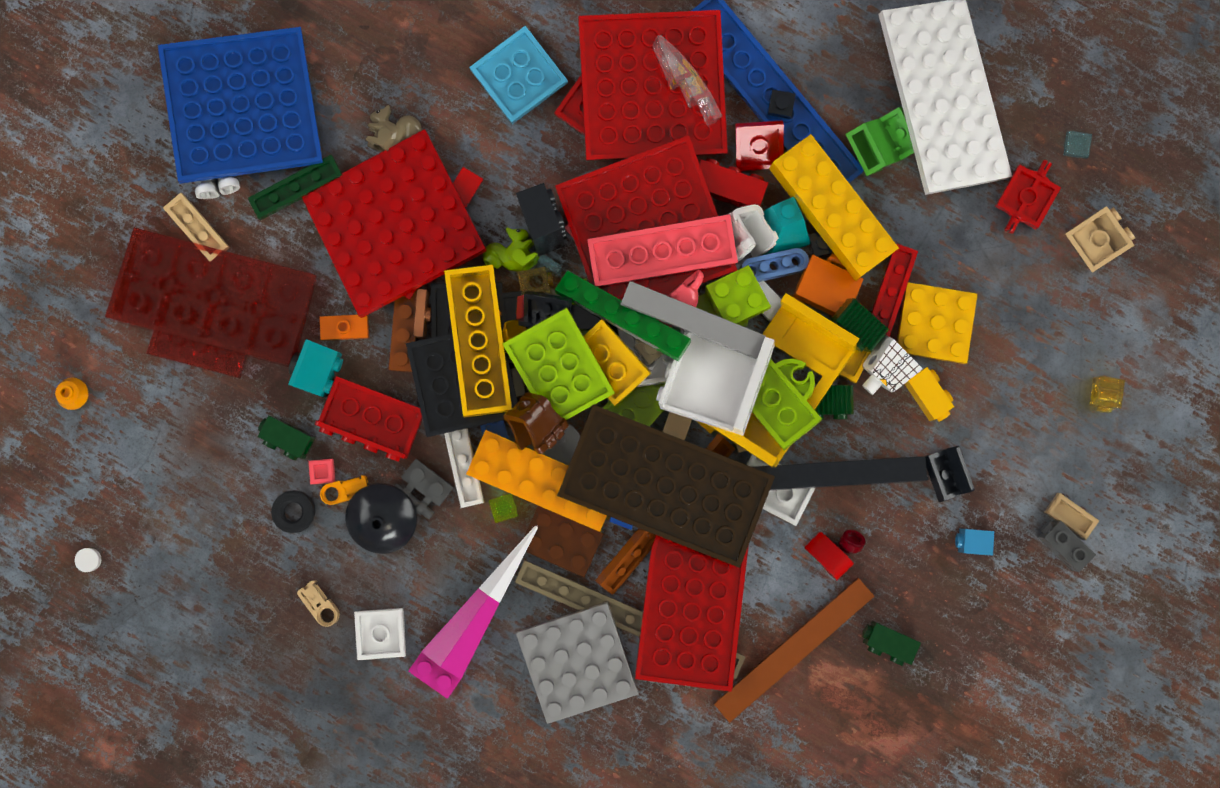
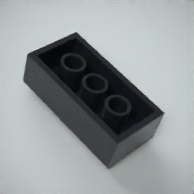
M542 183L517 192L516 196L538 256L565 247L564 240L567 239L564 221L560 211L557 210L552 189L546 190L545 184Z

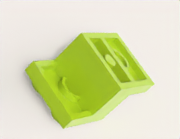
M747 265L706 285L705 294L698 296L699 299L696 307L740 326L747 327L749 319L769 310L771 305L750 266Z

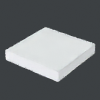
M403 608L354 612L357 660L406 656Z

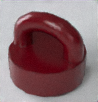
M846 530L840 539L839 548L846 553L855 554L862 551L866 540L860 532Z

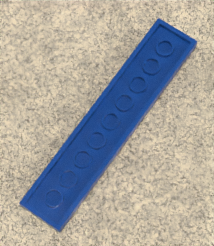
M704 0L691 10H721L724 77L761 122L783 120L784 150L786 152L811 134L849 183L864 172L859 162L724 0ZM772 89L796 94L791 119L767 115Z

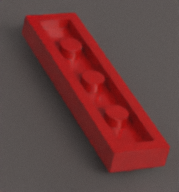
M897 243L896 245L899 249L890 256L871 312L882 324L889 328V331L885 334L889 337L918 254L917 250Z

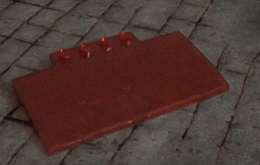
M134 227L105 317L114 322L152 331L153 334L147 350V354L240 379L247 356L289 367L293 354L298 352L317 276ZM200 250L206 251L210 255L214 253L218 256L209 261Z

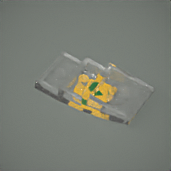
M662 35L657 36L652 47L670 89L673 90L680 86L688 107L691 108L698 105L707 126L716 123L722 117V114L711 92L697 71Z

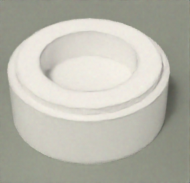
M94 548L81 549L75 556V565L82 572L94 571L101 564V555Z

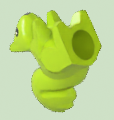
M507 227L506 232L512 240L511 244L506 248L501 243H490L486 246L487 252L482 254L483 262L486 265H493L496 269L503 266L510 271L527 273L540 261L537 252H529V249L534 244L531 239L527 240L529 237L528 231Z

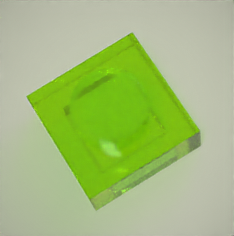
M512 494L488 500L495 523L519 516Z

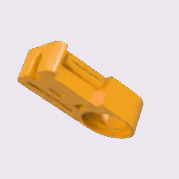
M361 475V479L358 477L326 484L320 491L321 500L328 505L350 501L357 491L367 486V477ZM330 487L338 490V497L334 501L326 498V491Z

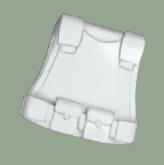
M754 204L740 207L729 213L738 261L742 260L748 253H751L752 257L765 254L776 245L779 237L776 231H773L764 219V212L759 205Z

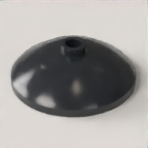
M375 483L361 488L350 499L346 508L345 521L350 536L359 546L373 553L386 554L401 549L410 541L417 526V512L412 500L404 491L390 484ZM374 520H379L381 526H376Z

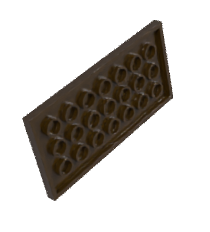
M593 405L557 496L740 568L775 476Z

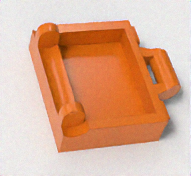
M834 253L827 260L812 255L809 258L807 267L803 270L793 297L833 316L847 299H856L864 279L859 278L855 281Z

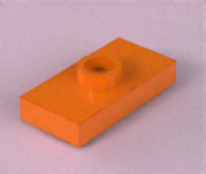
M358 315L320 316L321 341L369 338L368 315L360 318Z

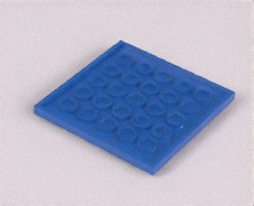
M301 27L158 45L179 184L323 163Z

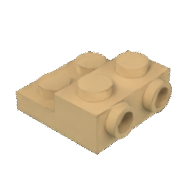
M1105 206L1065 233L1092 273L1134 246L1132 240L1135 239V236L1128 227L1124 229L1121 227L1118 221L1122 218L1114 207L1109 210Z

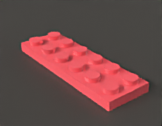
M730 214L587 239L594 284L597 287L738 263Z

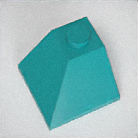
M794 197L763 211L764 219L770 228L776 231L779 237L776 245L763 255L794 248L801 249L810 245L804 217Z

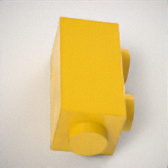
M926 367L908 380L905 386L928 420L937 419L940 422L950 415L949 410L954 408L952 404L953 398L938 383L940 379L936 372Z

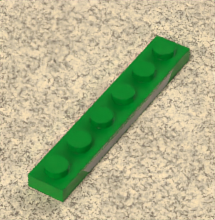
M569 271L566 272L555 288L556 294L572 298V303L604 319L611 325L678 362L691 343V338L655 318L620 305L622 300Z

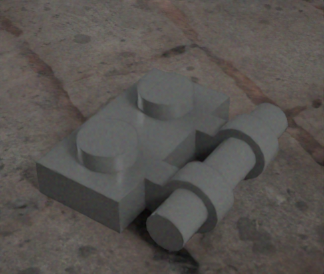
M418 459L413 461L401 477L409 484L405 488L398 484L395 485V487H398L409 496L419 516L423 515L427 519H430L435 513L428 507L430 503L434 502L436 505L441 506L454 489L451 484ZM414 489H417L426 497L419 501L411 493Z

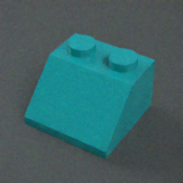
M306 339L288 385L326 398L333 385L335 372H339L342 367V353Z

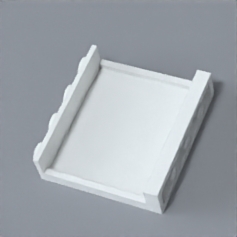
M681 329L682 334L691 338V343L679 362L674 360L673 364H669L666 369V384L664 387H660L656 398L659 401L660 409L744 436L775 347L774 339L765 337L758 358L754 359Z

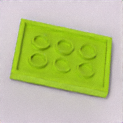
M567 307L502 343L530 393L547 398L555 412L566 420L615 394Z

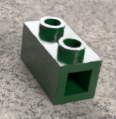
M268 415L267 419L264 418L258 427L260 433L257 437L264 440L263 445L273 450L278 447L285 451L283 455L295 461L297 458H306L316 439L274 416Z
M872 621L870 625L867 624L862 633L863 643L869 646L868 651L879 656L884 652L891 656L890 661L901 666L904 665V662L912 665L921 642L875 621Z

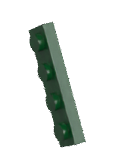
M329 155L323 158V163L310 165L252 195L248 200L257 218L261 221L342 176V173L334 157Z

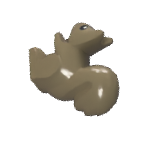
M387 105L384 109L377 110L370 115L373 123L368 124V127H370L369 131L375 134L374 136L366 137L365 140L368 141L367 146L378 152L388 151L390 147L420 132L422 129L421 123L410 115L399 118L396 124L389 121L391 110L390 106Z

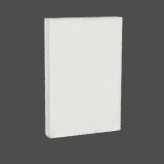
M753 454L746 464L750 467L769 466ZM815 488L769 491L763 509L797 526Z

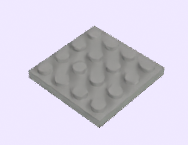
M608 601L516 632L547 724L639 694Z

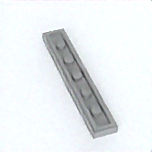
M631 281L620 304L754 359L758 358L764 338L766 337L763 334Z

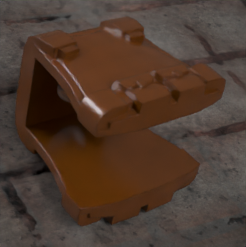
M525 393L520 398V401L503 415L514 433L517 447L523 450L532 443L537 454H543L547 449H551L557 443V440L563 437L565 434L564 430L569 426L566 419L562 418L551 407V403L547 398L533 393Z

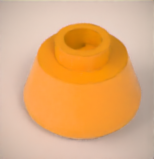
M78 378L63 380L55 391L59 405L68 410L81 408L86 403L89 394L86 384Z

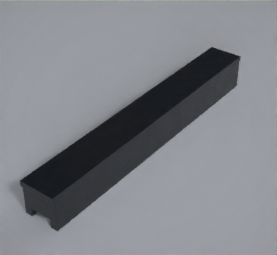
M925 456L777 465L776 467L753 466L755 469L775 476L770 491L923 482L929 480Z

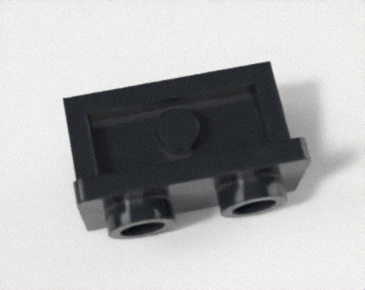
M527 291L524 293V316L518 320V325L528 329L566 307L572 315V298Z
M959 446L946 448L925 456L926 468L938 502L947 501L975 490Z

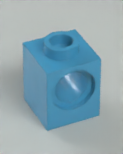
M959 528V533L955 537V546L958 548L959 553L993 556L994 531Z

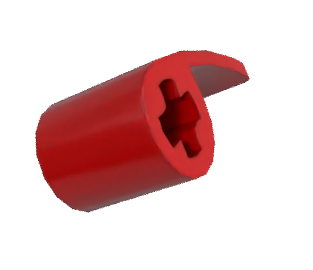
M819 532L805 546V550L836 581L854 565L852 560L822 532Z

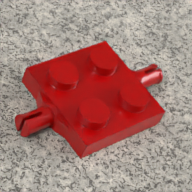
M1043 160L1038 171L1029 170L1022 165H1018L995 205L996 208L1011 217L1004 228L1005 231L1009 230L1008 233L1013 234L1019 222L1025 223L1035 230L1039 228L1061 187L1052 183L1046 177L1048 170L1052 166L1051 162L1047 164L1048 161Z

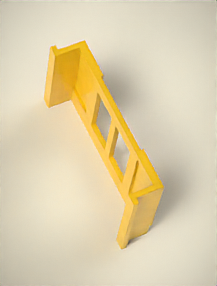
M787 293L781 299V308L763 332V335L767 338L774 339L776 348L793 359L806 363V367L822 376L815 386L812 396L807 401L814 410L856 351L859 341L858 337ZM751 413L744 436L708 425L771 467H776L789 449L788 447L786 450H783L753 413Z

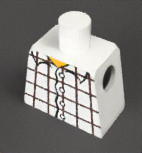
M885 335L863 363V368L871 376L862 386L872 395L881 386L890 392H895L923 368L893 338Z

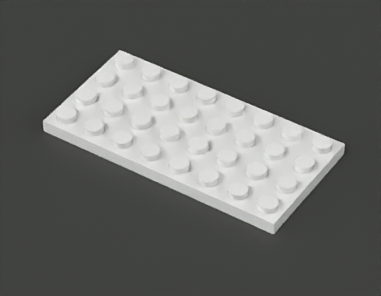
M947 0L882 10L878 15L925 195L1011 178L1010 165L966 0Z

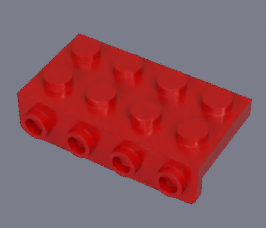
M336 376L320 418L316 420L315 425L320 427L319 431L330 436H333L334 432L343 435L341 440L354 445L356 441L365 444L364 449L377 453L378 449L387 452L385 457L399 462L400 458H408L422 422L420 408Z

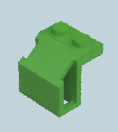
M902 106L879 119L865 122L846 133L866 176L883 170V167L899 162L914 154Z

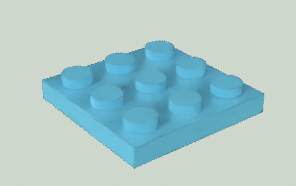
M526 26L469 67L470 71L512 125L568 83L566 77Z

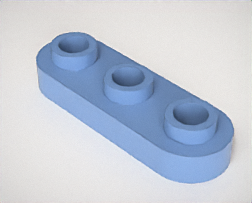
M794 248L749 258L742 263L740 269L749 265L754 271L757 281L762 282L802 272L807 267L809 257L804 250ZM792 259H796L798 265H794ZM770 264H774L776 270H772Z

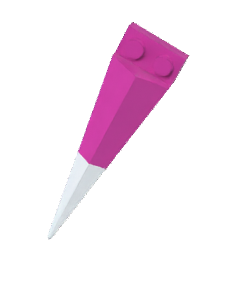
M537 526L532 528L422 650L408 672L445 698H449L462 679L538 529Z

